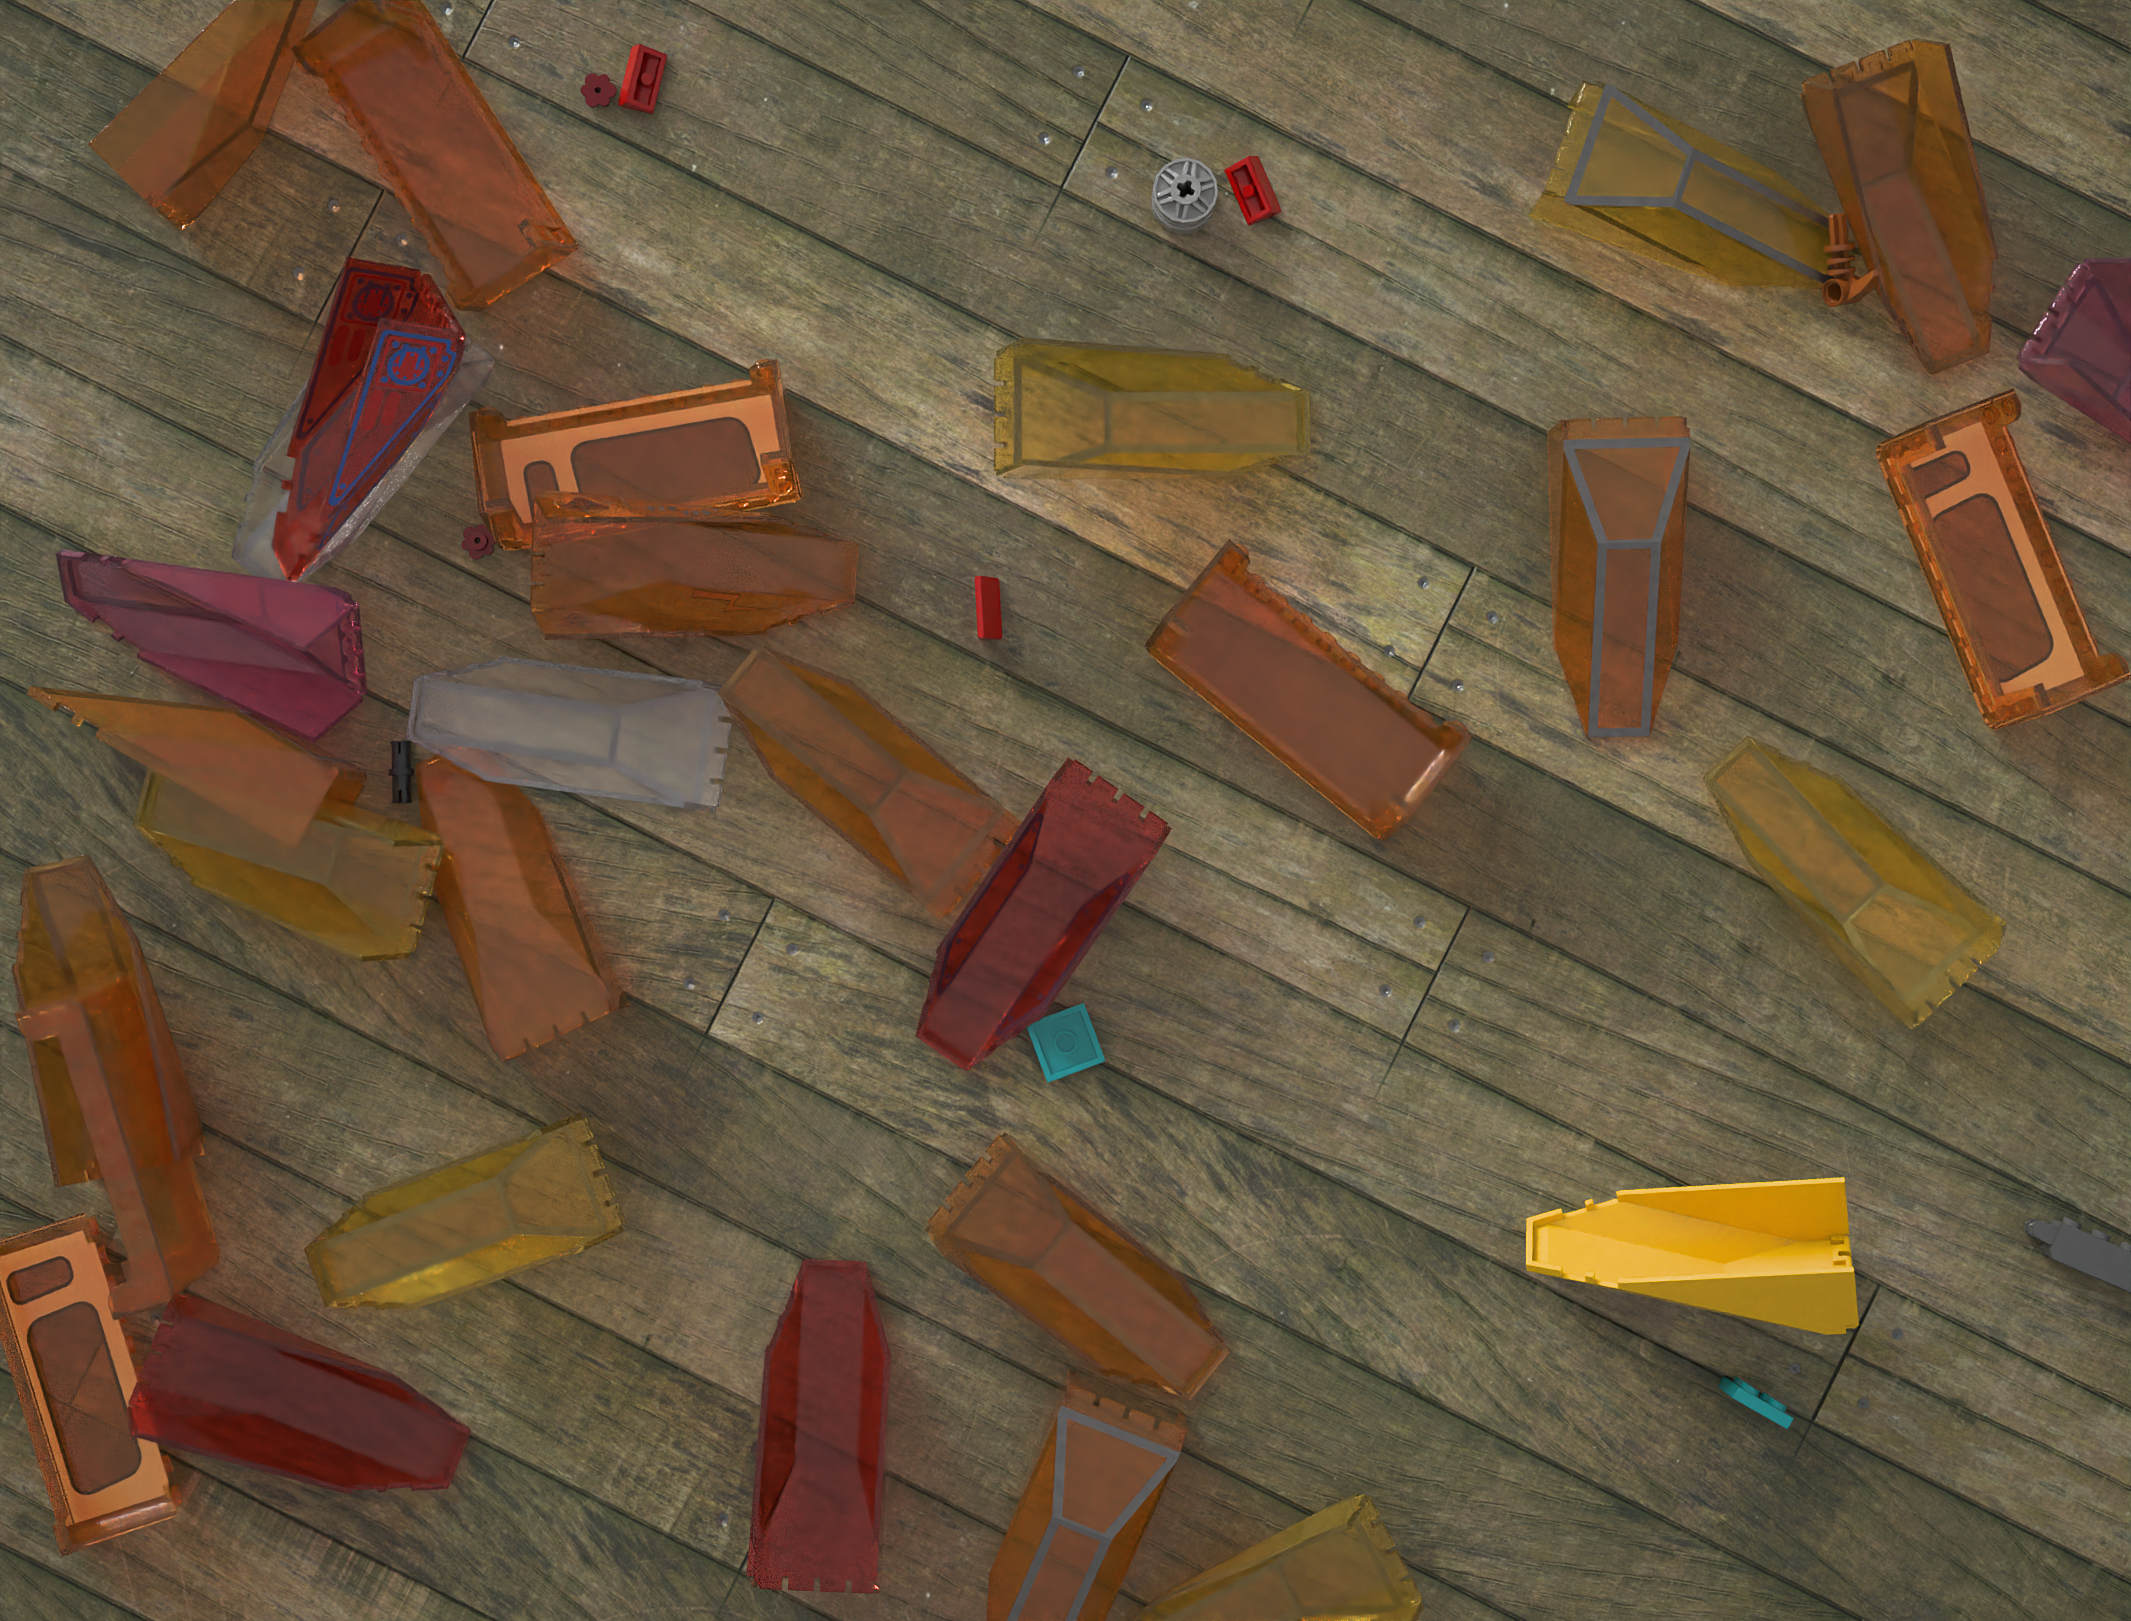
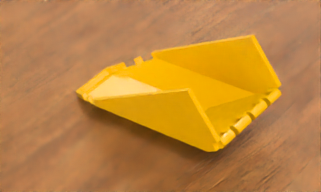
M1845 1177L1620 1190L1616 1192L1617 1198L1594 1205L1593 1199L1584 1201L1585 1208L1563 1214L1560 1208L1527 1218L1526 1268L1530 1272L1720 1314L1826 1335L1847 1334L1846 1329H1853L1859 1326L1855 1273L1851 1258L1850 1237L1847 1236L1850 1233Z

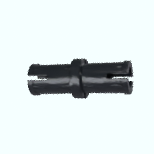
M391 741L392 769H389V776H392V803H412L411 775H414V769H411L410 761L411 741Z

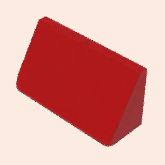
M642 44L631 48L618 106L653 114L667 54Z
M1249 155L1224 170L1248 226L1282 212L1258 156Z
M976 576L974 579L978 639L980 641L1002 639L999 579Z

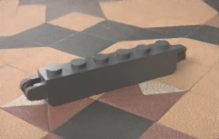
M2066 1217L2063 1218L2062 1222L2051 1219L2047 1223L2036 1218H2028L2023 1223L2025 1234L2041 1241L2039 1248L2043 1256L2131 1293V1245L2122 1241L2120 1246L2114 1245L2109 1242L2111 1236L2092 1229L2091 1234L2080 1230L2082 1224Z

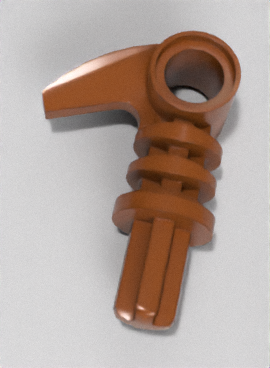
M1844 213L1831 214L1828 217L1830 245L1823 246L1825 253L1831 254L1832 258L1827 259L1826 264L1832 265L1833 269L1828 270L1827 275L1833 276V279H1829L1824 283L1822 297L1828 306L1837 307L1861 301L1875 287L1880 274L1875 269L1861 278L1854 275L1856 267L1850 266V261H1854L1855 256L1849 255V251L1856 248L1855 242L1848 243L1846 215Z

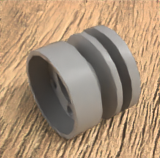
M1190 158L1175 159L1162 167L1156 175L1151 197L1152 213L1160 226L1168 232L1178 235L1193 234L1206 226L1212 218L1218 195L1217 180L1210 168L1202 162ZM1185 188L1190 189V194H1187L1185 198L1180 197V191L1183 192Z

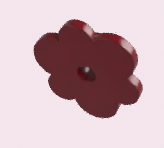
M594 73L588 74L585 78L586 85H583L580 89L581 94L585 96L586 104L591 108H595L599 104L603 107L608 106L610 103L609 98H613L617 93L615 85L610 83V79L606 74L600 76Z
M479 524L476 528L472 526L467 527L463 532L465 540L462 542V548L469 551V556L472 559L479 560L484 554L491 555L494 549L492 546L497 542V535L493 531H488L487 527L483 524ZM477 539H480L479 544L476 543Z

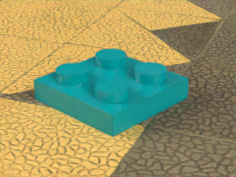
M1084 1002L1026 1024L1047 1083L1106 1061Z
M1723 1376L1718 1385L1721 1390L1733 1399L1786 1429L1789 1428L1794 1419L1785 1412L1787 1406L1765 1392L1758 1396L1759 1390L1735 1376L1733 1381Z

